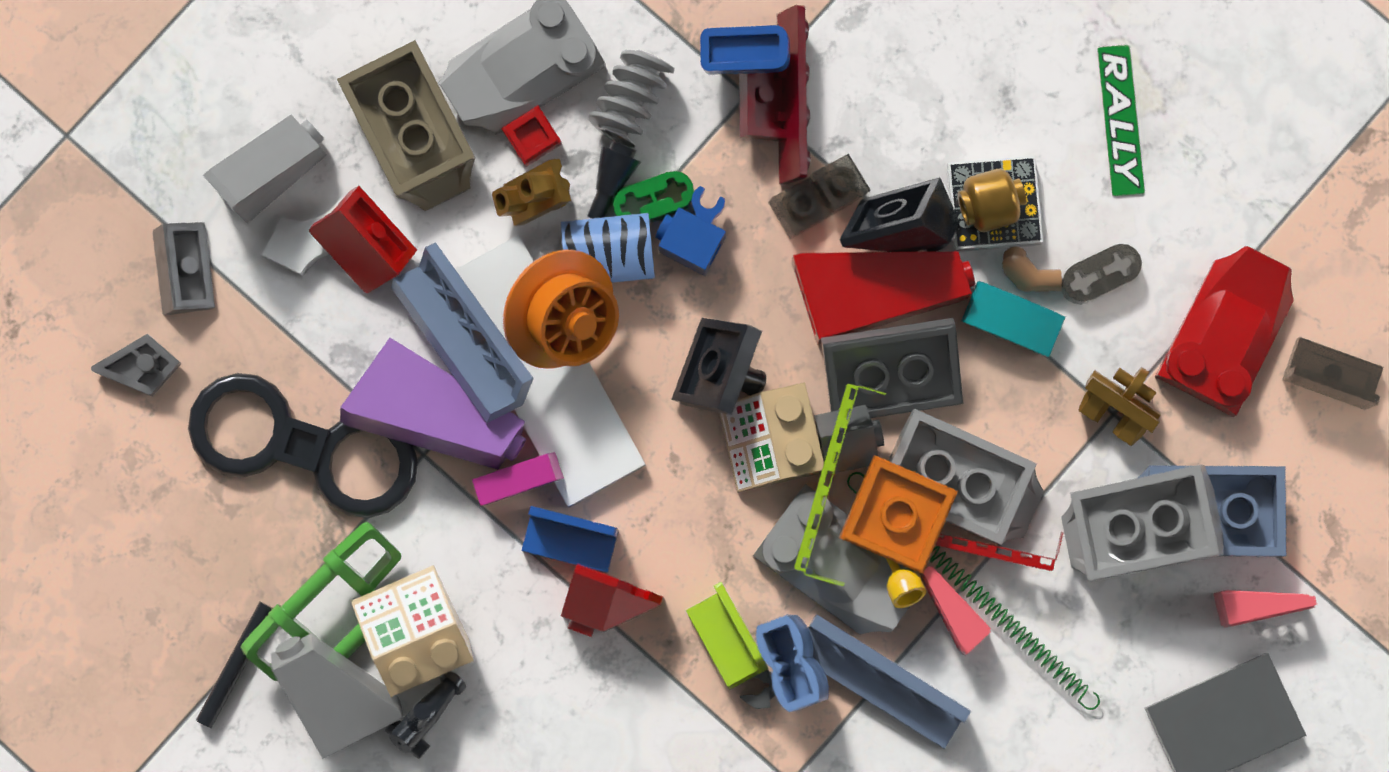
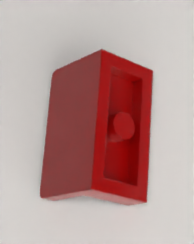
M360 186L349 191L331 213L314 223L309 229V233L365 293H370L398 276L417 251L415 246Z

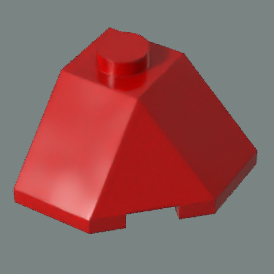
M576 564L560 616L570 620L567 626L568 629L592 637L595 629L606 632L660 607L664 597Z

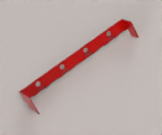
M1060 532L1055 559L942 533L940 535H944V538L938 537L935 545L1053 571L1055 561H1057V556L1059 555L1063 532ZM952 539L968 541L967 547L953 544ZM977 543L988 545V548L977 546ZM996 549L1010 550L1012 554L1011 556L998 554ZM1021 553L1032 555V558L1022 556ZM1041 558L1052 560L1051 565L1040 563Z

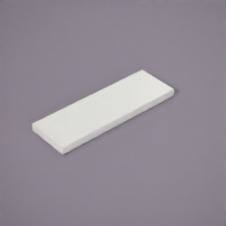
M519 235L455 269L505 339L503 312L507 296L519 275L534 262ZM521 360L534 379L524 404L514 410L518 417L525 421L524 428L539 455L556 453L564 479L554 483L568 508L646 466L589 362L580 366L544 369L534 367Z

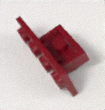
M794 5L777 14V25L783 27L790 38V63L788 67L778 73L739 74L740 138L778 141L779 184L788 185L806 178L811 162L810 151L807 148V127L810 121V110L806 99V84L810 74L809 65L806 62V41L809 35V24L805 19V6Z

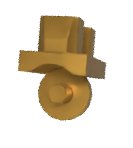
M550 159L493 191L492 198L497 215L499 217L512 216L514 226H520L551 211L558 210L570 202V183L560 175L562 168L560 159Z
M1143 367L1134 376L1122 368L1116 371L1113 379L1125 386V390L1094 370L1087 380L1085 386L1087 391L1078 409L1079 412L1097 423L1110 405L1124 415L1113 429V433L1130 446H1133L1147 430L1153 433L1160 423L1158 419L1161 416L1159 412L1134 396L1137 394L1150 403L1157 393L1143 383L1149 374V371Z

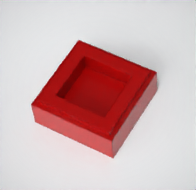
M538 105L501 128L525 167L562 145V141Z

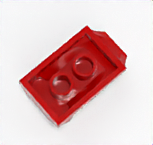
M1244 246L1227 257L1213 261L1155 377L1231 417L1237 416L1243 402L1251 393L1252 384L1294 301L1291 288L1292 269L1248 246Z

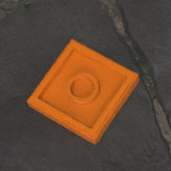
M874 455L839 538L923 574L958 491Z

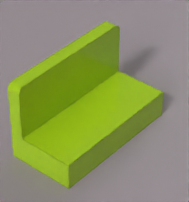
M722 582L714 585L716 594L687 609L686 612L728 689L731 690L768 669V666Z

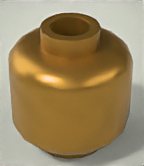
M1001 168L967 178L964 182L963 190L958 192V202L966 225L973 224L981 232H988L1016 223L1020 217V206L1027 203L1021 180H1012L1008 172Z

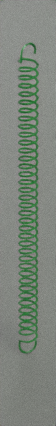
M854 472V473H852V474L849 475L848 480H847V484H848L849 488H850L855 494H858V492H856V491L850 486V483H849L850 478H851V476H853V475H855V474H860L861 476H863V478L865 477V475L862 474L861 472ZM936 546L933 549V551L936 550V552L931 557L929 563L934 562L937 558L943 555L938 564L936 565V569H938L944 563L950 560L944 568V570L942 571V575L948 572L954 566H956L950 574V576L948 577V580H951L957 574L962 572L956 580V582L954 583V586H957L959 583H961L964 579L968 577V579L960 589V592L964 591L966 588H968L970 585L974 583V585L966 595V598L970 597L972 594H974L977 590L980 589L972 603H976L979 599L986 595L985 599L979 606V609H981L990 601H992L991 605L986 610L985 615L989 614L992 610L999 606L995 614L992 616L991 621H993L999 615L1005 612L1001 620L998 622L997 627H999L1005 621L1011 618L1003 632H1006L1012 626L1017 624L1016 628L1013 630L1009 638H1012L1018 632L1023 630L1022 634L1016 641V644H1018L1024 638L1030 635L1026 643L1023 645L1022 650H1024L1031 643L1036 641V643L1028 653V656H1030L1037 649L1042 647L1041 651L1038 653L1034 661H1037L1043 655L1048 653L1047 657L1040 665V667H1043L1050 660L1055 658L1051 666L1048 668L1047 673H1049L1056 666L1061 664L1060 668L1053 676V679H1055L1062 672L1067 670L1066 674L1059 682V685H1061L1064 681L1073 676L1072 680L1065 688V690H1068L1075 683L1080 681V683L1078 684L1074 692L1071 694V696H1074L1081 689L1086 687L1085 691L1078 699V703L1087 710L1096 709L1100 704V697L1098 696V694L1093 692V694L1096 695L1098 698V703L1093 708H1088L1082 702H1080V700L1083 698V696L1088 690V685H1083L1082 687H1080V685L1082 684V679L1074 681L1076 673H1072L1069 676H1067L1070 671V667H1066L1063 670H1061V668L1064 665V662L1060 661L1057 664H1055L1057 660V655L1049 658L1051 650H1047L1044 653H1042L1045 648V644H1041L1038 647H1036V645L1039 642V638H1035L1032 641H1030L1033 632H1029L1028 634L1023 636L1026 631V626L1017 630L1020 625V621H1016L1013 624H1011V622L1014 619V615H1010L1006 619H1004L1008 613V609H1004L1003 611L998 613L1001 609L1002 603H999L995 605L993 608H991L996 598H991L990 600L985 602L989 596V592H985L980 597H978L983 590V586L976 588L972 592V590L977 584V580L972 581L966 586V584L971 578V575L968 574L960 580V578L965 572V569H961L954 574V572L958 568L959 563H955L948 568L952 561V557H949L948 559L942 562L946 555V551L936 556L940 549V546Z

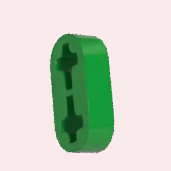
M670 171L626 186L615 196L613 203L615 216L632 215L630 212L623 213L621 211V208L627 205L626 198L629 196H634L637 202L651 198L652 203L640 208V214H649V223L664 219L666 215H675L678 207L686 210L691 205L694 193L693 183L684 173ZM675 181L677 187L685 186L687 189L681 193L682 201L674 203L671 197L658 201L656 199V196L668 191L667 184L669 182Z

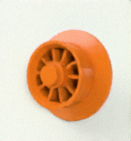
M577 250L551 252L531 263L514 282L507 296L503 312V329L507 343L521 360L534 367L544 369L580 366L591 362L609 346L614 338L619 322V308L617 300L613 295V286L608 272L594 257Z

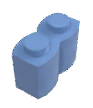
M785 615L757 626L756 640L758 649L764 661L773 669L772 685L782 707L788 712H793L828 700V680L821 665L813 658V640L805 622L798 615Z

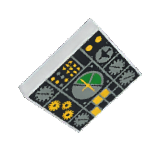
M1035 156L951 162L947 164L949 198L960 222L953 236L954 251L1041 245L1043 243ZM1001 168L1008 172L1012 180H1021L1027 203L1020 206V217L1016 223L988 232H981L973 224L966 225L958 202V192L963 190L964 182L967 178Z

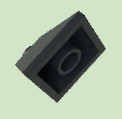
M939 177L861 199L840 238V242L843 248L887 252H918L922 250L936 252L951 243L960 222L943 182Z

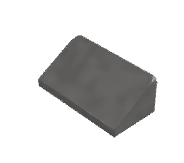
M166 223L153 230V241L163 315L215 308L205 223Z

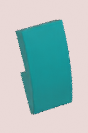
M977 281L961 322L1042 356L1049 357L1066 316L992 285Z

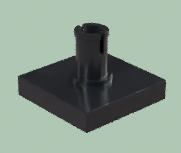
M701 318L671 400L689 407L732 415L740 391L751 396L762 392L765 387V372L750 367L762 331L747 324Z

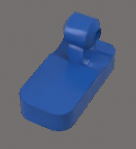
M778 25L706 28L700 36V64L709 75L778 73L784 71L790 63V38L786 30Z

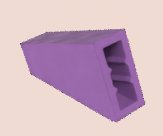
M392 338L387 340L340 407V422L349 427L499 470L506 458L513 461L526 442V438L521 436L525 423L523 419L508 412L486 423L452 375Z

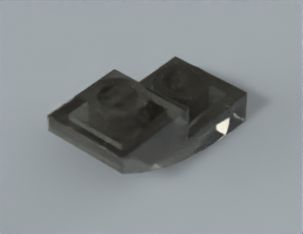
M848 153L813 172L809 178L773 196L768 203L787 235L792 239L856 202L871 190Z

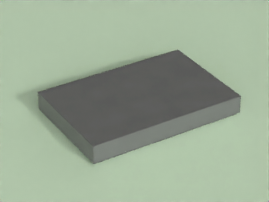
M953 318L821 338L830 412L840 410L847 384L887 393L884 395L859 387L853 407L866 405L871 418L908 413L914 409L921 411L964 404L956 324ZM851 389L850 400H854L856 389Z
M1264 653L1145 707V711L1174 772H1227L1307 736L1268 653Z

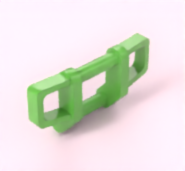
M365 522L361 524L323 558L325 563L282 606L277 604L268 613L267 617L242 643L241 650L247 659L268 677L278 681L272 671V663L267 662L257 653L258 649L280 626L291 637H300V639L313 634L295 617L337 575L357 593L364 596L377 590L376 587L401 560V553L371 523ZM374 539L385 549V554L363 577L346 559L366 541ZM359 623L333 648L347 659L365 642Z

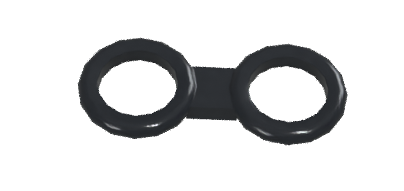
M234 373L217 378L199 393L190 410L188 432L192 447L206 466L222 475L243 478L262 473L277 461L312 471L317 488L330 506L348 516L372 518L389 513L407 498L416 482L418 459L414 445L388 438L396 448L400 461L398 477L392 487L380 497L369 500L353 499L344 494L335 483L332 474L333 454L342 441L352 434L363 432V430L349 427L340 421L331 428L324 429L292 418L288 401L277 386L258 375ZM237 391L253 392L262 397L271 408L274 418L273 435L267 446L255 456L245 459L228 458L219 453L210 442L207 431L208 416L215 403L225 395Z

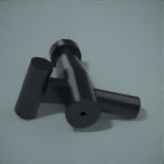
M453 671L443 674L440 677L441 683L423 697L402 721L398 720L386 728L385 732L389 734L390 740L398 749L405 753L410 752L418 759L429 749L430 745L422 738L438 721L454 695H460L466 689L463 679Z

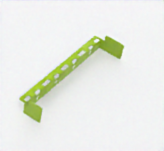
M851 384L846 385L794 567L796 570L804 572L805 576L843 587L845 585L844 582L813 573L809 574L806 573L858 389L860 387L884 395L887 394ZM851 389H856L854 400L849 399ZM849 409H851L848 420H846ZM840 427L845 428L841 444L836 442ZM839 452L836 463H834L836 453ZM832 471L833 474L829 487L824 486L827 472ZM824 495H826L824 505L822 506ZM815 514H819L820 519L817 529H811ZM812 538H813L814 540H813V543H812V547H811V549H809V548H810L811 541H812ZM803 557L808 558L805 569L801 568Z

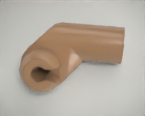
M1010 247L1004 252L1002 262L1004 274L1019 290L1024 292L1061 291L1062 274L1060 269L1038 270L1026 256V251L1021 247Z

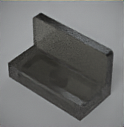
M1299 337L1295 341L1282 380L1367 410L1377 406L1381 396L1376 395L1375 391L1384 367Z

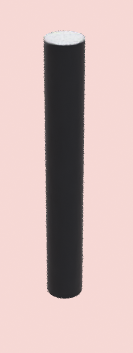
M259 601L197 716V722L209 728H212L248 661L241 650V645L267 617L273 607Z

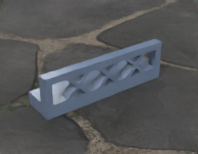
M435 242L425 247L419 267L393 278L391 289L483 419L488 423L522 406L534 378L512 347L507 343V340Z
M815 615L808 626L813 640V658L821 665L827 676L945 749L961 722L965 723L970 715L971 710L819 615Z

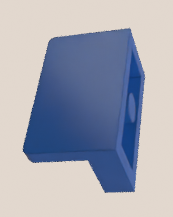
M530 506L528 513L530 519L521 551L574 565L579 564L593 570L608 573L619 532L618 528Z

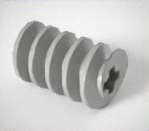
M624 50L620 55V59L626 66L617 65L612 70V74L618 81H607L604 89L611 97H598L597 106L602 112H591L589 121L606 137L625 146L635 148L636 146L627 138L628 133L642 135L643 130L637 125L635 120L636 118L650 120L651 114L643 107L644 102L658 104L659 99L650 90L652 87L665 89L667 84L658 75L660 72L673 74L675 69L667 62L647 52Z

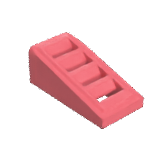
M927 566L923 574L920 573L921 580L956 647L961 651L962 655H967L991 632V628L932 566Z
M1233 590L1214 593L1220 624L1224 628L1312 609L1317 605L1315 596H1309L1308 594Z

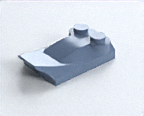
M1149 465L1138 478L1191 466ZM1205 466L1214 489L1223 532V555L1218 556L1285 557V466Z

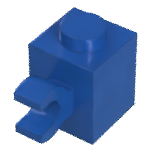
M699 186L692 195V209L695 215L678 207L674 217L669 215L664 217L655 238L660 240L658 245L659 253L706 277L726 239V231L713 225L714 220L724 210L725 198L720 196L713 208H704L700 200L704 195L705 188Z

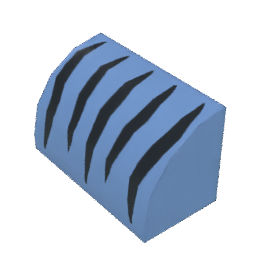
M648 213L561 222L563 250H577L594 257L604 266L612 283L655 278Z

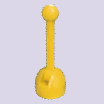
M886 558L893 573L889 577L886 586L893 606L905 608L919 602L926 594V589L916 573L900 569L898 563Z

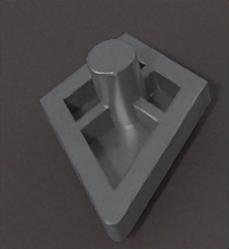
M146 334L93 365L91 371L153 396L182 363L149 334Z

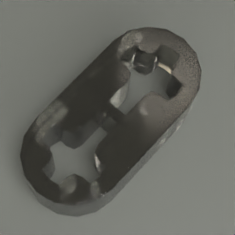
M1117 244L1072 265L1062 276V294L1073 304L1082 305L1127 285L1141 271L1142 260L1140 254L1130 245ZM1114 254H1118L1120 259L1128 257L1131 261V265L1126 269L1128 274L1126 276L1120 270L1106 276L1103 269L1109 267L1115 261ZM1074 273H1079L1082 278L1096 273L1098 280L1092 282L1087 287L1089 294L1084 295L1081 289L1072 290L1070 284L1075 280Z

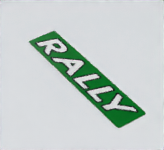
M1130 46L1099 47L1097 51L1112 195L1143 194L1145 189Z

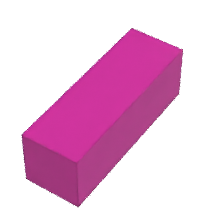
M553 452L472 479L480 506L564 479L556 453Z

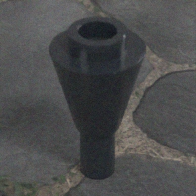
M612 141L610 148L601 145L595 188L597 192L587 217L592 219L606 217L613 197L624 187L641 164V161L634 159L637 150Z

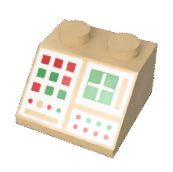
M805 382L760 392L739 399L736 402L732 415L719 413L737 493L822 473L824 461Z
M434 565L351 601L372 660L391 697L474 661L469 638Z

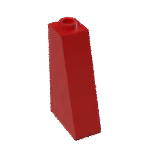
M958 251L801 253L793 256L791 262L817 346L822 344L821 338L867 331L968 300L972 294L970 287L976 285L969 261L962 262Z

